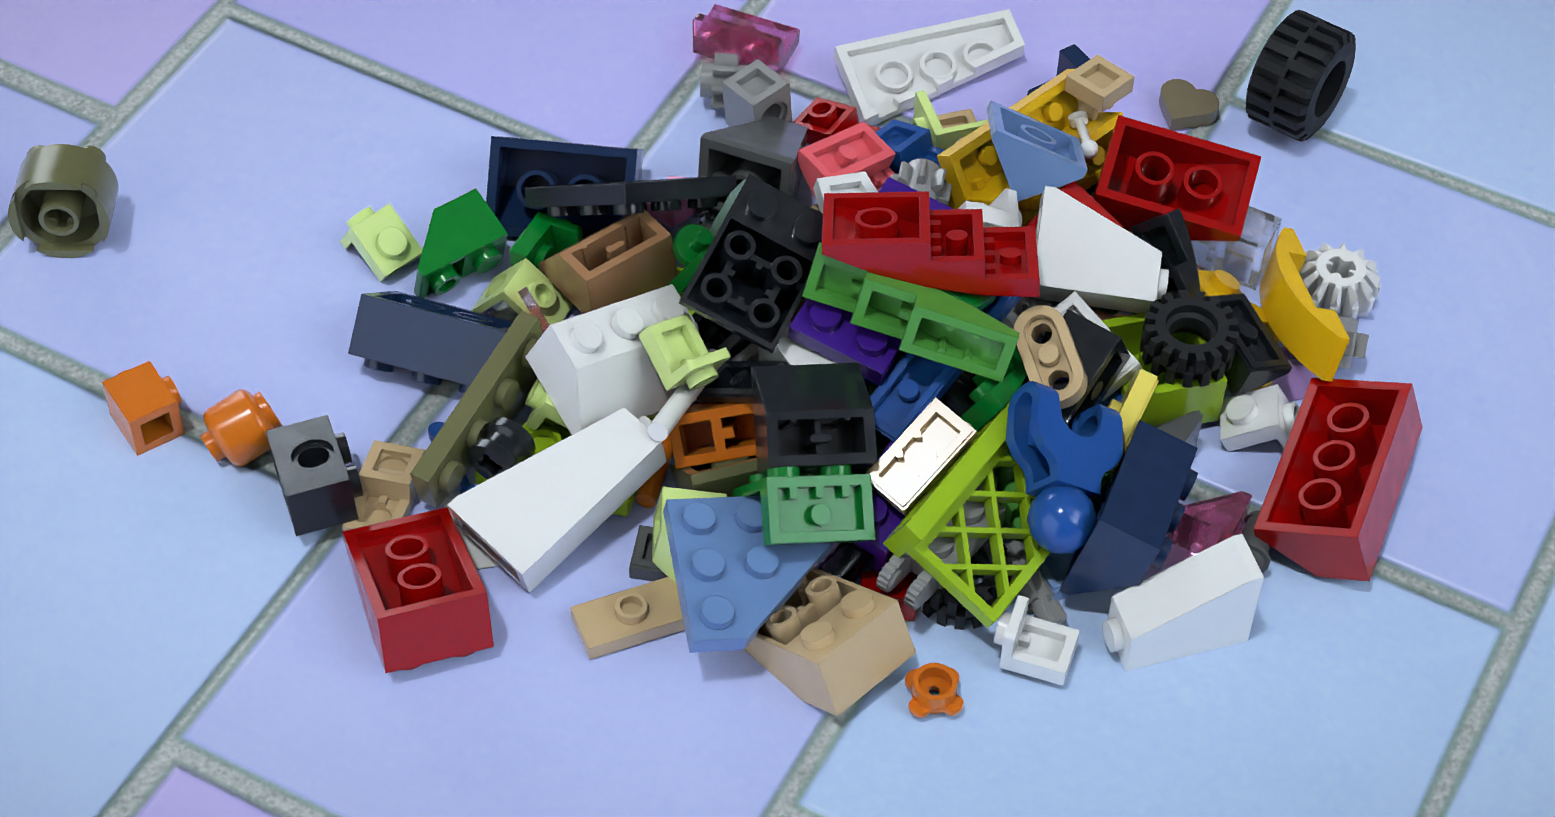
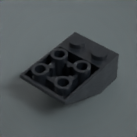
M749 174L683 293L679 304L773 354L802 299L819 242L822 243L823 213Z

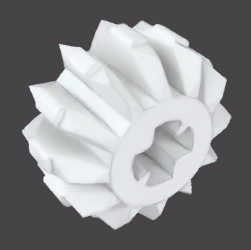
M1323 242L1318 251L1307 250V256L1299 274L1317 308L1335 310L1338 316L1355 319L1357 316L1367 317L1368 312L1372 310L1374 300L1378 298L1381 287L1379 283L1380 277L1377 275L1378 271L1376 269L1377 262L1365 260L1363 249L1354 252L1347 250L1344 242L1338 249H1333Z

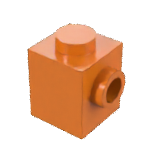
M150 360L132 369L124 370L102 382L110 415L137 456L185 434L178 406L182 403L179 391L170 376L161 378Z

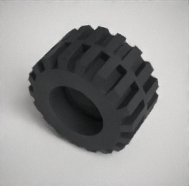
M1295 10L1289 14L1270 35L1253 68L1246 94V113H1248V117L1297 141L1303 142L1311 138L1331 116L1346 88L1355 60V35L1346 29L1303 10Z

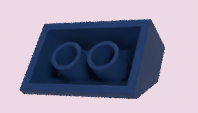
M491 136L486 203L507 231L508 237H520L538 212L547 214V207L526 208V187L641 180L644 149ZM610 205V214L580 216L579 206H576L577 215L552 217L565 219L580 226L584 239L629 214L613 215V205Z
M399 291L363 293L359 301L348 354L365 358L363 366L373 370L394 372L395 366L411 370V379L418 382L441 385L442 379L460 383L459 392L465 394L513 321Z
M1139 420L1117 469L1112 474H1108L1107 478L1109 480L1102 487L1100 495H1097L1093 506L1097 516V523L1085 545L1080 550L1074 552L1059 591L1067 595L1137 586L1141 583L1150 566L1158 570L1162 567L1174 540L1166 537V534L1172 535L1186 509V506L1178 501L1179 499L1182 501L1186 500L1198 476V472L1190 469L1198 449L1197 447Z

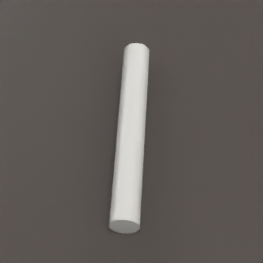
M708 349L709 353L716 351L715 349ZM687 384L678 387L647 428L649 436L655 441H664L705 386L692 391Z

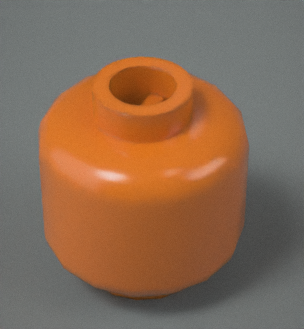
M239 389L204 412V423L208 431L200 435V437L217 462L227 457L232 464L242 467L270 450L266 431L282 427L283 425L260 391L252 395L245 389Z

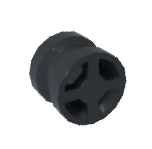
M497 417L486 427L485 439L477 440L470 447L468 457L474 469L481 476L489 480L532 457L536 446L530 433L520 424L505 417Z

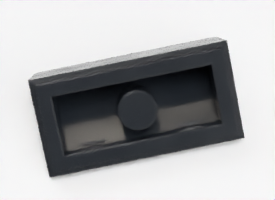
M1245 294L1217 295L1216 297L1222 300L1220 309L1229 305L1234 311L1232 319L1237 318L1239 323V336L1232 366L1228 372L1224 371L1227 385L1234 395L1244 394L1288 374L1292 369L1290 363ZM1205 296L1204 300L1209 302L1213 296Z
M726 361L717 371L719 377L707 384L697 399L700 403L753 404L751 367L789 364L786 361Z

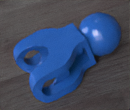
M1030 381L1022 385L1011 397L1007 416L1006 443L1014 460L1022 468L1025 475L1026 494L1036 497L1031 502L1027 517L1032 538L1039 546L1053 554L1074 553L1085 545L1097 523V516L1090 498L1100 495L1103 475L1105 472L1113 469L1122 458V418L1115 409L1098 404L1079 413L1073 420L1070 430L1062 417L1058 392L1052 387Z

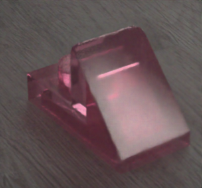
M1240 491L1187 504L1176 530L1172 535L1167 533V537L1174 540L1173 544L1189 550L1187 559L1231 536L1239 535L1245 526L1252 495Z

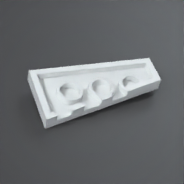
M1010 9L835 46L834 60L852 105L856 107L859 122L864 121L867 125L875 126L913 108L915 92L925 90L930 100L1023 56L1025 43Z

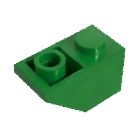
M476 188L434 208L417 269L414 294L416 296L424 298L432 293L436 295L444 294L453 289L460 279L475 271L480 274L485 273L497 266L502 260L508 233Z

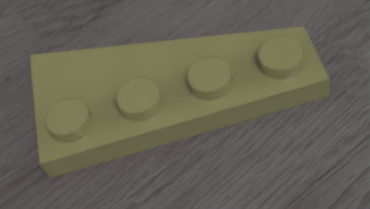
M522 310L520 311L410 473L419 500L438 508L445 498L458 488L463 476L473 467L469 461L468 451L474 442L479 439H485L486 427L497 417L513 420L525 406L527 396L537 380V376L527 361L526 355L543 334L538 317Z

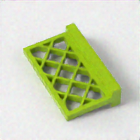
M1010 401L977 431V438L883 542L898 558L907 552L986 628L997 621L1051 553L1038 546L1037 542L1032 538L1027 517L1031 502L1036 497L1026 494V478L1022 468L1014 460L1012 454L1011 456L1005 455L1009 450L1006 443V429ZM995 466L1013 467L1016 492L995 491L992 470ZM1105 475L1101 479V489L1109 480ZM981 484L982 491H975L977 487ZM966 501L984 502L987 527H966L963 504ZM997 502L1018 503L1022 528H1001ZM952 519L953 527L946 526L947 523ZM936 537L955 538L958 564L944 563L928 546ZM968 538H989L993 564H971ZM1003 539H1024L1027 560L1024 565H1006ZM973 575L995 576L998 598L991 606L975 592ZM1008 575L1014 576L1010 583L1008 581Z

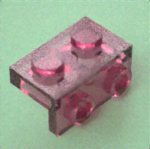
M717 4L713 5L708 15L697 13L692 21L694 53L715 59V52L738 54V65H749L759 59L779 75L799 44L800 29Z

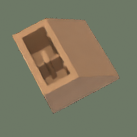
M645 209L644 213L629 214L538 263L539 270L583 314L662 288L677 276L672 235Z

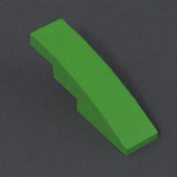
M819 242L802 297L852 312L851 324L902 339L899 348L901 351L999 382H1003L1020 334L974 306L939 289L876 275L822 255L821 242Z

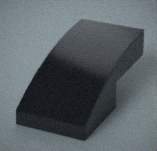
M1180 208L1130 227L1133 235L1162 252L1160 269L1169 270L1166 293L1170 292L1174 299H1177L1178 290L1187 289L1188 297L1195 298L1196 290L1200 291L1199 275L1192 243Z

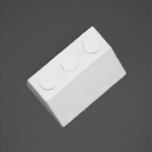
M673 284L551 324L526 355L527 361L571 435L624 407L637 419L642 415L649 419L655 417L677 388L666 391L638 336L650 325L689 313L699 332V327L689 310L679 304L681 297Z

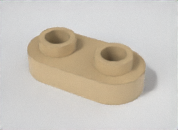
M1047 305L1030 307L1019 315L1014 324V330L1020 333L1016 345L1029 381H1035L1053 388V384L1057 379L1062 377L1069 378L1068 385L1064 389L1056 391L1059 394L1061 409L1073 406L1085 394L1088 381L1069 327L1057 309ZM1043 332L1052 333V337L1048 342L1043 344L1036 343L1039 334Z

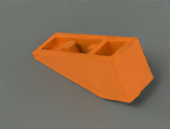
M692 404L669 434L676 469L756 455L753 404Z

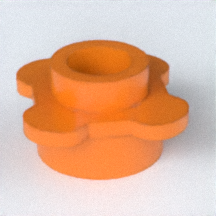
M928 663L918 669L909 671L905 676V686L911 690L912 699L908 705L910 713L918 718H925L929 714L941 712L949 716L959 714L963 709L964 701L957 694V684L960 678L958 672L940 663ZM929 691H937L939 694L931 695Z

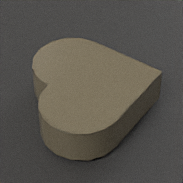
M1172 79L1166 81L1161 87L1159 106L1169 130H1179L1206 126L1213 123L1217 118L1219 99L1211 91L1196 89L1193 84L1186 80Z

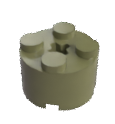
M51 144L31 147L19 168L8 208L9 224L15 235L22 241L26 237L38 244V252L57 258L85 256L94 250V246L103 240L104 242L109 233L119 190L116 174L106 162L105 153L101 149L90 145L80 147L70 144Z

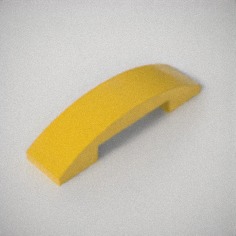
M1284 227L1278 236L1260 281L1259 296L1261 306L1269 325L1287 350L1321 380L1332 382L1350 338L1335 310L1317 308L1299 274L1307 254L1294 229Z

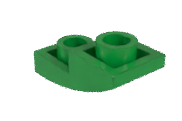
M1017 345L1003 382L980 375H975L972 378L978 387L968 397L975 404L960 418L971 424L976 431L1011 400L1012 395L1021 387L1027 375Z

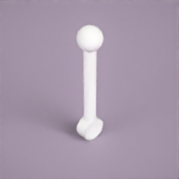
M1076 111L1070 114L1068 120L1072 128H1077L1084 158L1092 159L1096 157L1099 146L1090 139L1086 124L1089 123L1087 112Z

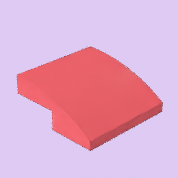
M863 121L799 149L797 161L814 196L813 187L817 178L864 171L876 190L879 191L888 176L891 177L892 174H895L889 166L896 153Z

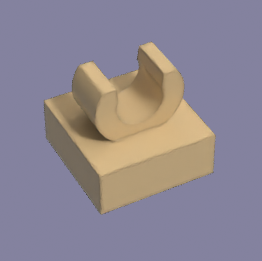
M1097 54L1066 75L1065 91L1079 99L1078 111L1087 112L1088 118L1094 121L1097 119L1098 111L1102 113L1106 109L1110 110L1116 102L1133 91L1135 76Z

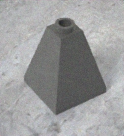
M771 117L705 132L700 138L698 177L736 175L738 186L751 174L797 199L802 171L797 161V153L799 149L806 147L808 127L792 121ZM728 196L717 197V207L696 208L695 220L712 225Z

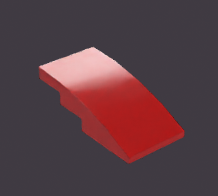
M929 191L824 193L822 255L876 275L928 288L988 296L1039 297L1040 278L1035 226L983 227L982 209L930 210Z

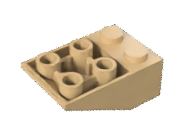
M815 567L803 578L801 585L777 613H773L760 627L756 637L744 649L802 701L837 717L916 653L898 600Z

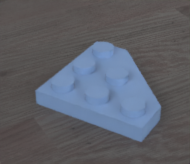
M760 496L667 499L663 514L689 653L744 650L756 637L758 630L773 613L776 614L797 590L803 578L816 563L819 564L831 551L833 543L764 546Z

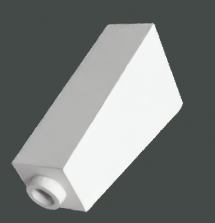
M624 407L458 495L447 505L455 524L530 593L667 462L663 442L655 441L649 436L647 428L652 421L648 417L642 415L637 419Z

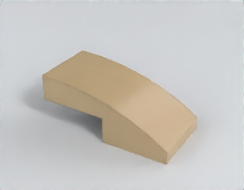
M374 440L359 472L364 494L355 498L359 519L344 523L342 526L343 531L409 516L416 494L410 473L424 454L425 449Z

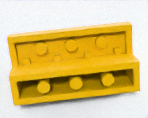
M1066 69L1009 107L1012 110L1080 139L1077 128H1072L1068 120L1070 114L1078 111L1079 99L1065 91L1066 75L1075 69ZM1098 112L1097 119L1094 121L1088 118L1089 123L1086 124L1090 139L1098 144L1099 151L1096 157L1092 159L1085 158L1088 170L1083 179L1076 181L1085 191L1098 183L1118 115L1123 116L1122 112ZM989 121L937 155L941 169L945 168L947 170L945 175L946 183L952 185L949 203L945 205L953 209H958L965 201L980 202L989 206L1006 188L1010 189L992 141ZM1065 185L1058 187V189L1061 190ZM1042 193L1018 201V210L1022 214L1021 227L1027 226L1038 214Z

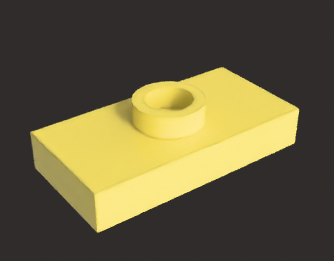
M1143 369L1135 371L1121 402L1112 399L1108 405L1109 408L1118 411L1122 418L1123 454L1159 382L1157 376ZM1120 461L1113 469L1105 473L1112 474V472H1114V470L1117 469Z

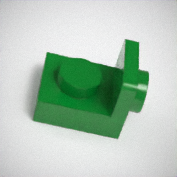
M538 212L510 248L511 266L527 258L539 269L538 263L582 240V228L568 220L558 219Z

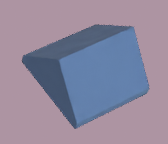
M992 100L987 107V115L992 141L1010 189L1017 191L1018 201L1043 193L1045 186L1058 188L1084 178L1088 169L1079 138Z

